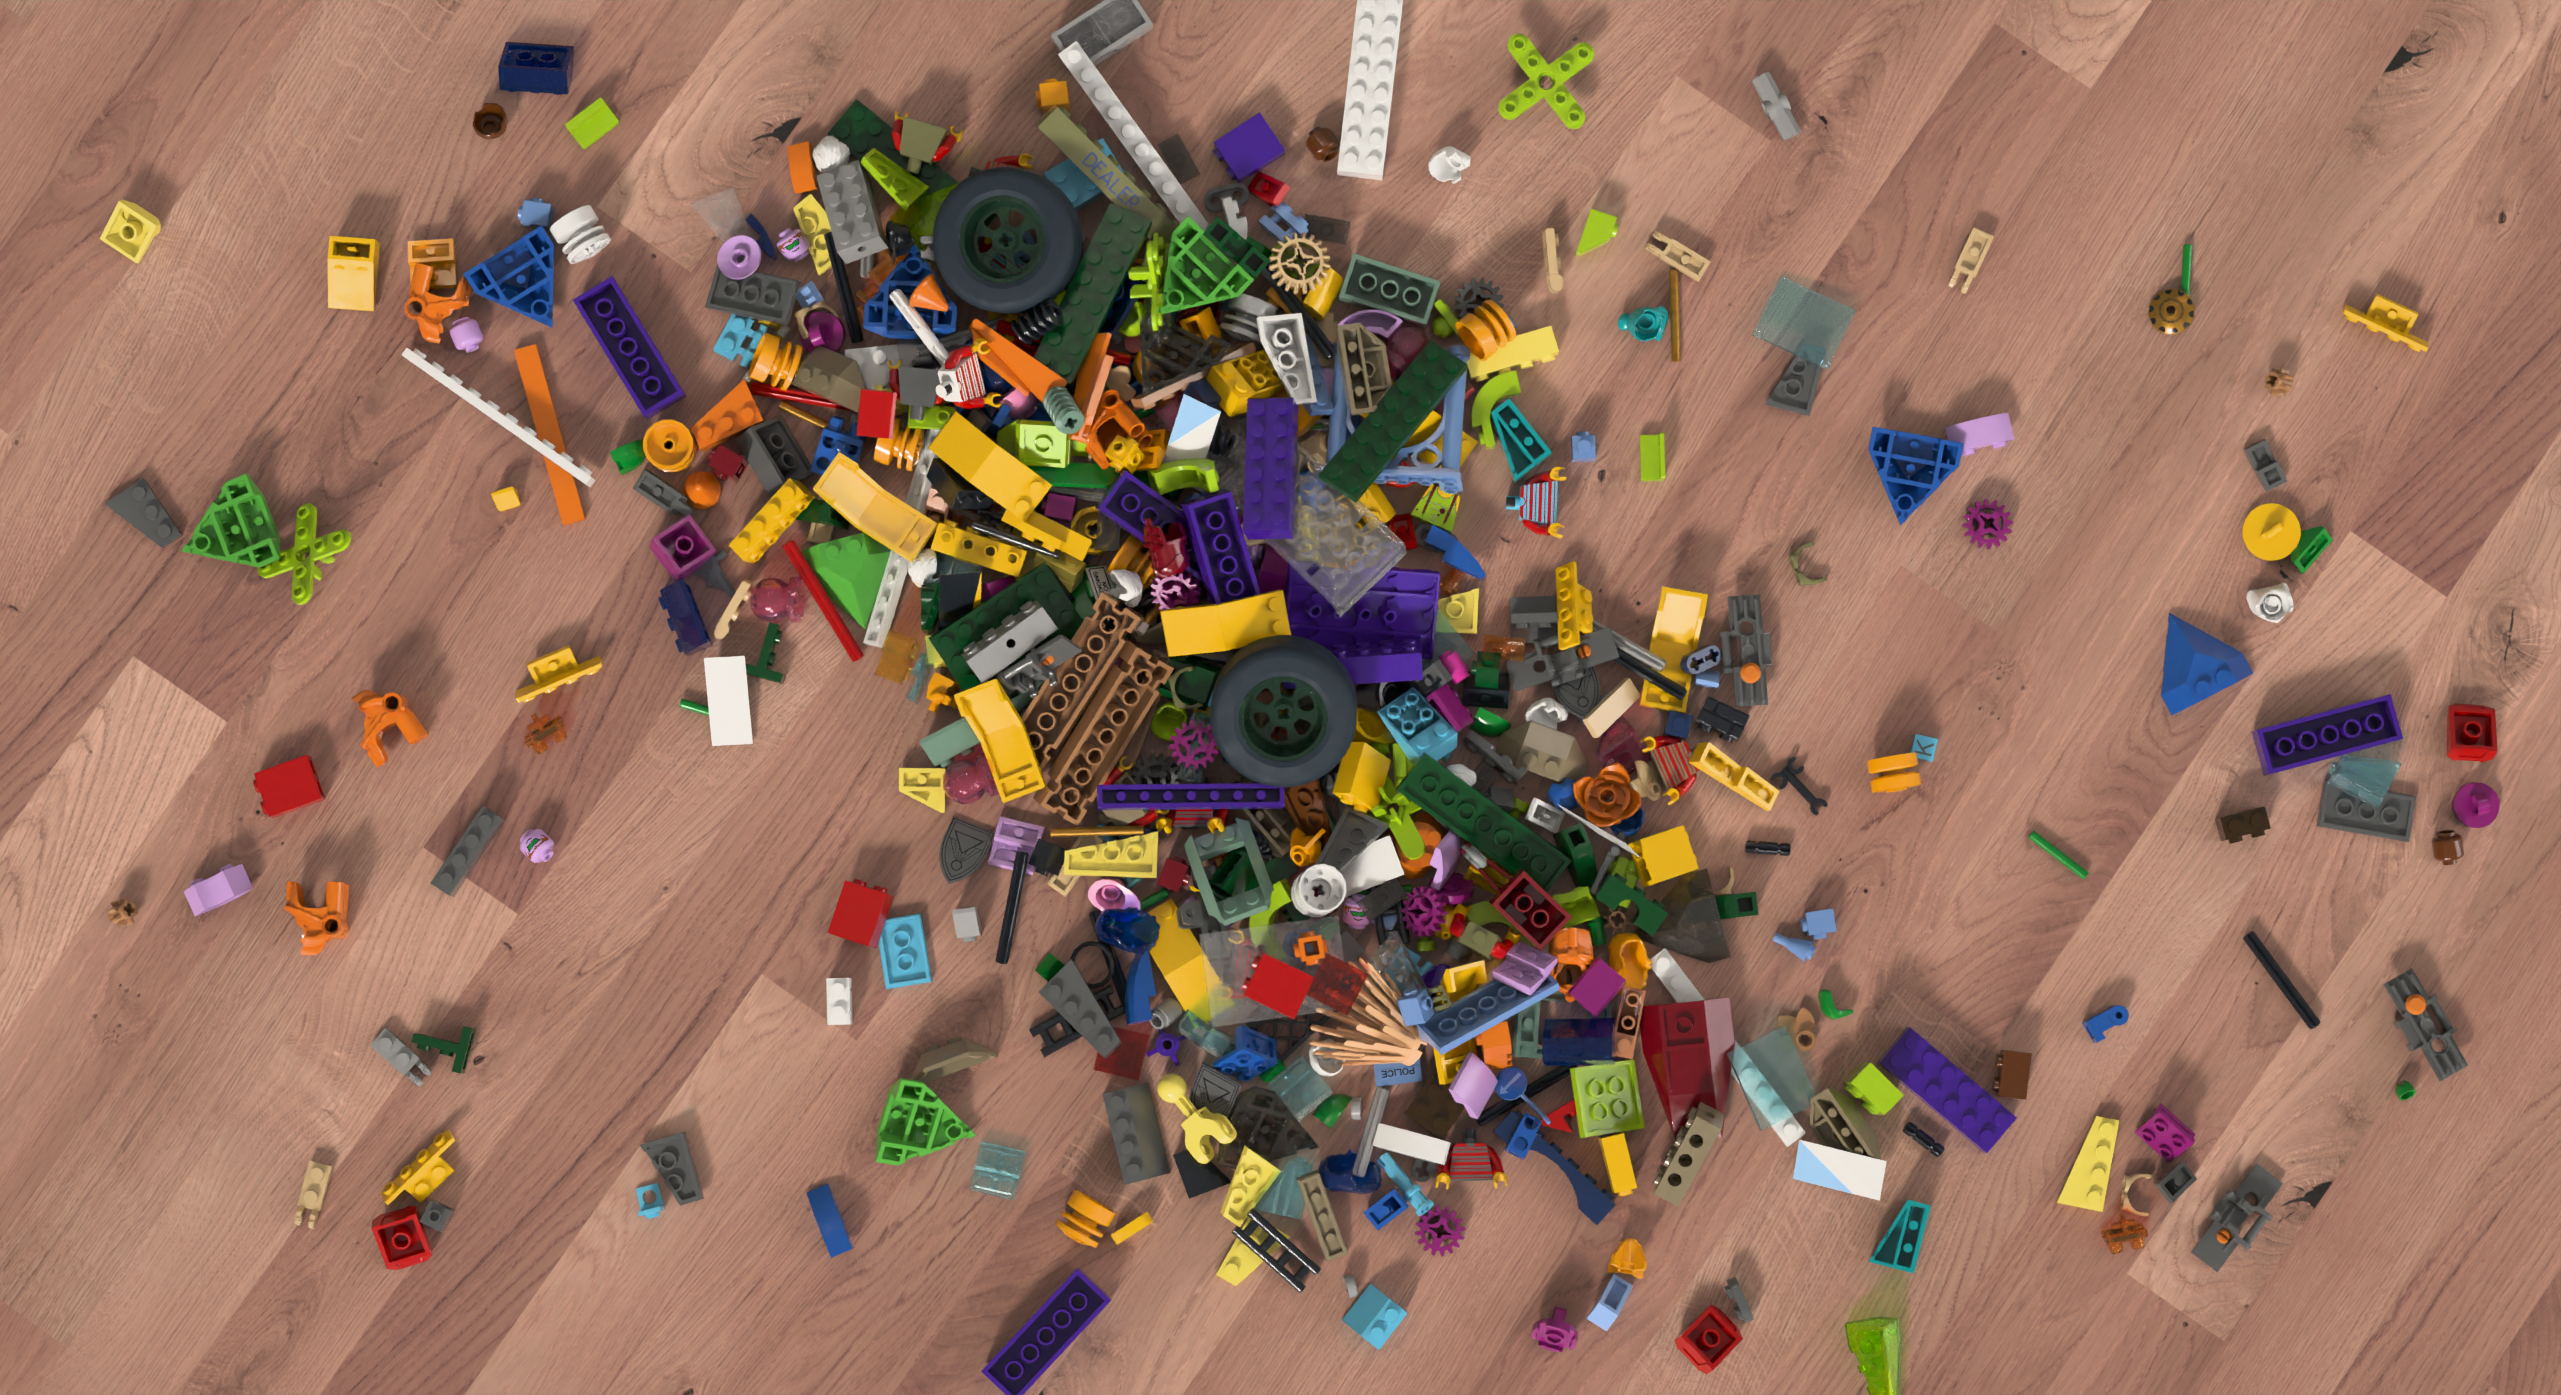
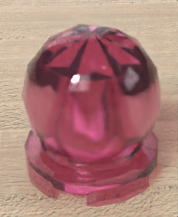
M1405 326L1391 334L1386 342L1391 379L1394 375L1399 378L1429 343L1430 340L1425 332L1416 327Z
M773 577L758 582L753 587L749 599L750 608L755 616L762 621L770 623L781 622L789 616L792 623H802L804 596H799V586H803L802 578L791 577L788 584L782 579Z
M984 751L976 754L977 759L975 761L962 759L948 766L943 775V790L952 801L960 804H973L980 800L985 792L989 793L990 797L1000 795Z

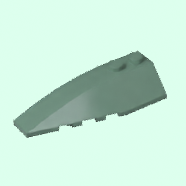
M1042 679L1037 681L1038 691L1045 682ZM1018 690L1015 695L1008 696L1018 714L1023 712L1034 699L1030 697L1029 690L1025 693H1021ZM965 717L919 740L933 765L937 767L941 765L942 768L953 764V758L959 755L966 757L975 752L973 748L981 744Z

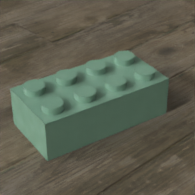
M1353 253L1339 295V301L1366 310H1382L1395 315L1403 322L1426 329L1441 281Z

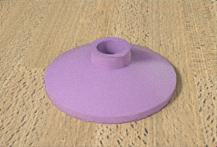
M744 235L734 236L721 246L717 256L718 267L728 278H746L758 268L761 261V249L758 243L751 237ZM745 257L744 261L739 263L740 259Z

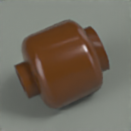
M1316 127L1309 132V137L1306 140L1307 148L1318 161H1330L1338 154L1340 143L1330 128Z
M2455 830L2439 831L2437 836L2432 839L2434 858L2438 861H2443V865L2456 864L2457 859L2463 857L2462 837L2460 834H2456Z

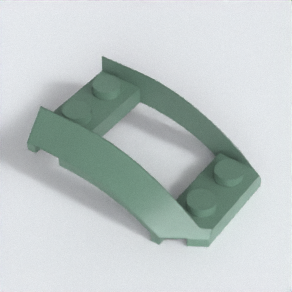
M1235 818L1236 823L1226 826L1223 832H1220L1218 829L1213 834L1210 832L1195 839L1190 835L1184 844L1207 912L1225 926L1268 910L1271 904V894L1274 891L1250 823L1239 818ZM1245 846L1260 886L1216 902L1202 862Z
M1559 991L1542 999V1001L1567 1002L1565 994ZM1541 1000L1515 1014L1513 1045H1511L1513 1056L1591 1062V1060L1609 1052L1612 1009L1610 1004L1606 1006L1596 1019L1586 1011L1584 1050L1538 1047Z

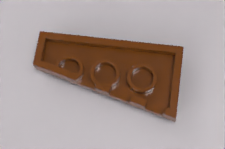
M1319 779L1300 786L1284 787L1286 806L1296 826L1306 834L1305 836H1315L1322 828L1326 831L1319 839L1322 852L1332 831Z

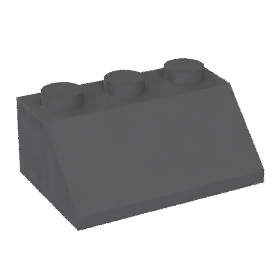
M781 415L750 427L735 440L770 498L774 496L789 478L802 483L816 474L810 471L811 463Z

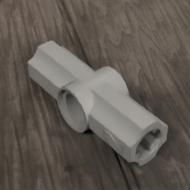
M1770 72L1763 73L1753 79L1751 82L1762 101V108L1768 119L1773 121L1783 142L1801 133L1791 113L1788 99L1783 92L1779 91Z

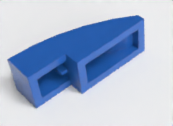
M1432 525L1424 544L1445 553L1441 560L1442 563L1483 581L1486 574L1472 554L1458 540Z
M1148 950L1135 954L1130 966L1125 992L1127 1025L1144 1023L1152 1019L1149 998L1157 994Z
M829 1184L807 1192L812 1211L830 1257H835L853 1249V1244L845 1228L846 1225Z

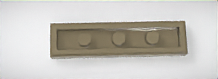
M1315 1170L1297 1177L1296 1180L1326 1261L1348 1254L1319 1171Z

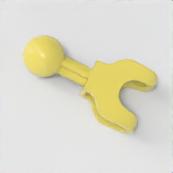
M1169 1073L1159 1080L1157 1091L1160 1098L1165 1102L1175 1103L1187 1118L1181 1124L1186 1134L1185 1145L1187 1150L1199 1163L1206 1164L1210 1162L1215 1155V1151L1210 1143V1135L1215 1137L1220 1143H1231L1237 1136L1235 1128L1225 1115L1212 1113L1206 1106L1197 1110L1185 1095L1187 1085L1180 1075Z

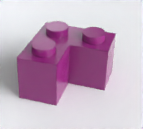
M1048 493V498H1043L1041 512L1045 517L1071 529V522L1076 515L1078 503L1074 497Z
M1268 542L1258 578L1261 594L1283 590L1285 599L1288 560L1296 561V558L1293 557L1295 548Z

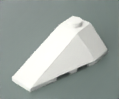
M1302 313L1257 317L1260 341L1289 397H1293L1297 405L1316 403L1317 399Z

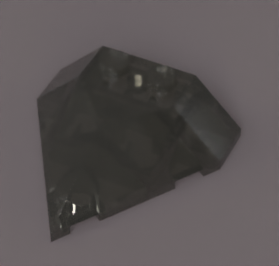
M1151 305L1140 321L1143 397L1219 364L1231 347V344L1212 334L1205 340L1173 324L1170 313L1162 314L1163 326H1159L1158 331H1153Z
M1707 868L1684 874L1660 901L1665 905L1663 910L1668 915L1653 936L1639 927L1632 932L1637 934L1644 942L1707 963L1731 957Z
M1253 1086L1239 1093L1227 1117L1235 1128L1237 1136L1231 1143H1219L1217 1163L1221 1166L1236 1169L1244 1146H1247L1268 1162L1297 1154L1296 1151L1309 1148L1311 1150L1319 1147L1275 1091Z

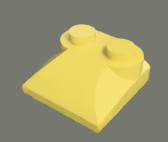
M120 200L100 239L138 264L153 238L160 233L161 224L157 217L139 205L126 200Z

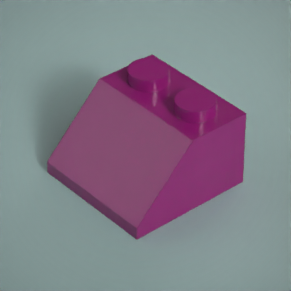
M690 514L653 537L649 547L675 583L694 573L717 551Z
M1445 684L1432 692L1426 700L1459 733L1474 720L1472 719L1471 711L1458 700L1459 696L1456 690Z

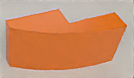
M809 141L788 146L789 168L793 189L796 194L817 189V170L813 166L812 145Z

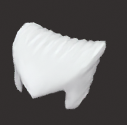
M2284 582L2247 592L2246 599L2249 608L2255 615L2264 620L2278 623L2287 612H2292L2294 609L2289 587Z

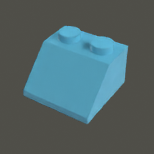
M1370 1283L1342 1321L1380 1350L1407 1315V1311Z

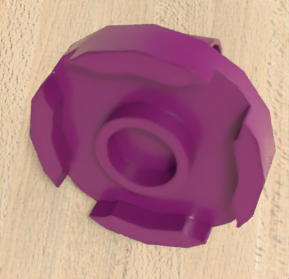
M827 311L815 312L807 316L804 320V326L808 331L809 337L804 339L800 334V341L808 352H811L820 345L837 353L846 338L845 327L841 319Z
M2472 782L2462 786L2457 791L2452 800V810L2455 818L2469 828H2482L2490 825L2496 819L2500 810V801L2497 793L2490 786L2484 783Z
M1453 873L1441 889L1437 890L1436 894H1442L1441 902H1446V904L1457 905L1466 902L1474 894L1473 880L1470 878L1469 881L1463 879V874ZM1433 877L1429 880L1428 887L1433 888L1431 887Z
M1556 1306L1552 1318L1541 1319L1535 1322L1531 1338L1533 1340L1537 1339L1539 1341L1538 1345L1549 1351L1562 1352L1563 1348L1568 1347L1570 1351L1577 1345L1578 1332L1572 1325L1565 1322L1567 1309Z

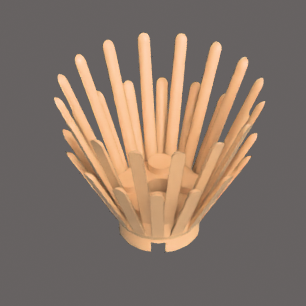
M1359 958L1360 964L1391 998L1390 1000L1354 963L1348 962V966L1355 973H1359L1358 976H1361V979L1371 990L1372 994L1387 1008L1359 986H1356L1353 997L1365 1005L1366 1008L1343 995L1341 996L1336 991L1330 992L1331 988L1326 987V994L1329 991L1332 994L1331 997L1348 1007L1350 1006L1353 1010L1348 1008L1343 1010V1013L1349 1017L1322 1006H1316L1315 1010L1318 1013L1353 1026L1356 1030L1343 1026H1337L1335 1030L1316 1024L1310 1025L1311 1030L1349 1039L1345 1043L1311 1040L1309 1044L1314 1046L1350 1050H1317L1313 1054L1338 1060H1368L1347 1061L1340 1065L1402 1063L1406 1066H1411L1423 1054V1052L1418 1050L1420 1044L1427 1045V1042L1420 1040L1417 1025L1405 1026L1397 1004V1000L1402 996V993L1387 973H1385V978L1393 990L1369 962L1366 964L1362 958ZM1342 974L1341 977H1340V976L1338 977V978H1340L1339 980H1341V979H1343V978L1345 977V976H1343L1344 974Z

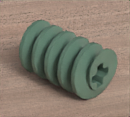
M1056 386L1048 390L1044 395L1043 405L1056 428L1063 434H1072L1079 431L1084 425L1085 418L1069 391L1062 386Z

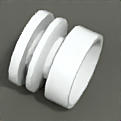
M590 205L571 211L556 221L550 228L558 244L568 242L562 251L564 254H568L567 259L570 264H576L593 257L611 241L609 235L604 233L605 228L603 226L593 227L599 219Z
M1316 864L1306 869L1294 880L1291 888V898L1296 909L1309 917H1322L1339 907L1346 895V881L1342 874L1335 867L1327 864ZM1315 888H1318V889H1319V890H1318L1319 896H1317V897L1314 896V893H1315V892H1314V889H1315Z

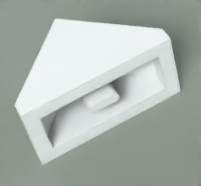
M1533 798L1524 821L1557 833L1565 812L1537 798Z

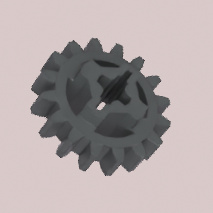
M1472 278L1471 285L1464 282L1463 286L1465 289L1458 288L1457 290L1461 297H1455L1454 299L1455 302L1459 303V305L1455 306V311L1461 310L1458 318L1461 319L1467 315V311L1474 312L1478 306L1473 304L1476 298H1479L1480 301L1492 300L1503 308L1504 304L1499 303L1503 299V295H1497L1500 289L1499 286L1493 289V281L1485 284L1484 278H1481L1480 283H1477L1475 278ZM1480 288L1489 291L1491 294L1486 295L1481 292ZM1472 291V297L1464 301L1466 294Z
M1151 752L1150 758H1147L1145 754L1142 755L1143 761L1136 760L1137 768H1131V777L1137 784H1180L1179 779H1177L1181 777L1177 763H1172L1171 756L1164 759V753L1162 752L1159 754V757H1156L1154 752ZM1168 771H1170V779H1169V780L1167 779V775H1168L1167 772H1168ZM1141 774L1144 776L1143 783L1140 781Z

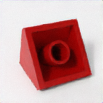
M870 388L861 389L857 426L858 436L893 439L897 393Z

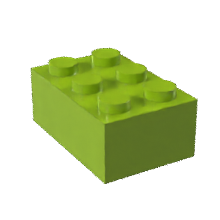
M1862 1062L1843 1081L1847 1085L1844 1089L1853 1098L1861 1099L1863 1101L1861 1106L1869 1114L1885 1115L1904 1096L1871 1062Z

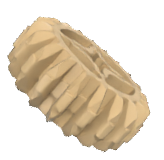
M1293 232L1292 240L1289 236L1285 235L1283 238L1285 243L1278 240L1276 242L1278 248L1273 247L1271 250L1275 256L1269 257L1270 262L1275 263L1269 266V270L1277 271L1272 274V279L1280 277L1277 285L1280 287L1283 283L1287 284L1285 287L1287 292L1290 286L1294 287V294L1298 293L1299 288H1302V293L1306 294L1307 286H1309L1311 291H1315L1316 286L1314 283L1322 286L1323 281L1321 278L1327 279L1328 274L1325 271L1331 268V265L1325 263L1330 261V256L1323 255L1327 252V247L1320 249L1322 241L1318 240L1314 243V235H1311L1309 240L1305 239V232H1302L1301 238H1298L1297 233ZM1293 247V257L1287 259L1286 262H1281L1284 252ZM1302 247L1311 250L1316 257L1304 254ZM1297 256L1304 263L1302 271L1298 264H1294L1296 263ZM1314 264H1318L1317 272L1312 277L1306 279V269L1313 267ZM1283 269L1295 272L1299 280L1288 276Z

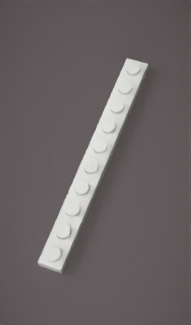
M1074 42L1058 54L1059 58L1176 220L1181 223L1189 216L1204 230L1208 222L1078 42Z
M406 348L402 353V356L588 487L593 485L595 479L590 476L592 472L583 465H580L579 468L572 464L574 459L564 452L559 455L553 450L556 446L546 439H543L542 442L535 438L537 433L527 426L524 429L517 425L519 420L509 413L505 416L498 412L499 406L490 400L487 403L480 399L482 394L472 387L469 390L462 387V380L453 374L450 377L443 373L445 368L435 361L432 364L425 361L427 356L415 348L414 351Z
M927 429L921 457L917 461L905 501L906 504L923 515L932 485L926 476L933 458H939L928 448L941 431L936 429ZM892 550L890 551L863 642L864 644L883 649L888 639L909 565L907 559Z
M1665 948L1650 959L1652 961V971L1677 1003L1704 1000ZM1735 1040L1732 1076L1786 1147L1790 1146L1806 1132Z

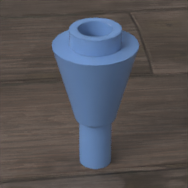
M1778 933L1773 938L1774 942L1785 946L1803 962L1807 959L1811 960L1816 950V947L1813 946L1814 941L1788 938Z

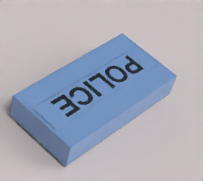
M1420 1058L1411 1066H1406L1402 1063L1373 1064L1376 1087L1422 1081Z

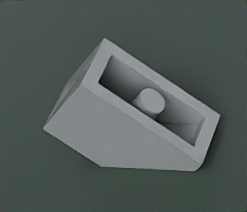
M971 907L952 910L957 938H962L963 942L977 941L976 936H981L978 908Z

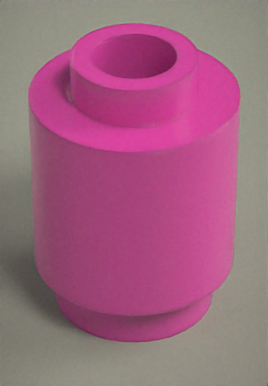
M1449 649L1438 657L1453 677L1450 681L1454 685L1469 676L1466 671L1468 668L1457 651L1452 653Z

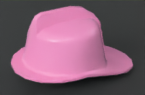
M1101 878L1089 888L1088 897L1090 902L1112 918L1119 921H1130L1138 916L1141 909L1140 901L1132 891L1126 888L1124 882L1119 878Z

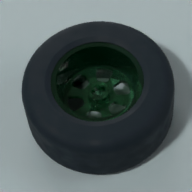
M995 167L982 170L967 177L952 189L945 198L934 223L933 251L942 277L960 298L975 307L987 311L1017 314L1032 311L1035 306L1040 308L1042 302L1048 304L1049 298L1054 300L1068 286L1080 262L1082 230L1073 204L1053 182L1043 176L1023 169ZM1011 211L1020 212L1025 216L1020 226L1014 227L1010 225L1009 216ZM994 213L999 216L1001 226L995 231L985 225V221ZM1035 229L1037 244L1030 245L1024 243V232ZM981 236L989 237L992 240V248L984 253L980 252L978 246V238ZM1007 236L1012 238L1009 246L1003 243ZM1020 251H1024L1031 257V260L1022 268L1017 266L1014 258ZM998 254L1006 257V268L1003 271L991 266V261Z
M1276 635L1256 640L1236 652L1227 661L1217 677L1210 709V723L1214 740L1227 762L1239 773L1255 782L1274 787H1294L1315 781L1326 775L1342 760L1354 738L1357 722V698L1353 681L1341 661L1331 651L1312 640L1291 635ZM1281 682L1296 684V689L1291 696L1281 693ZM1264 688H1268L1274 696L1269 704L1260 702L1256 698ZM1305 695H1309L1313 701L1314 708L1302 710L1298 705V700ZM1280 709H1288V714L1286 712L1280 714ZM1255 713H1267L1270 721L1263 727H1258L1253 716ZM1299 718L1311 723V726L1304 734L1298 733L1294 727V723ZM1275 727H1285L1288 738L1286 740L1272 738L1271 734Z

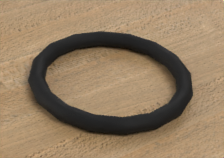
M1088 941L1081 943L1074 949L1070 960L1072 959L1075 962L1078 952L1084 947L1097 946L1104 950L1110 961V971L1103 981L1096 984L1087 983L1090 988L1096 989L1110 981L1114 974L1115 961L1113 954L1105 945L1100 942Z

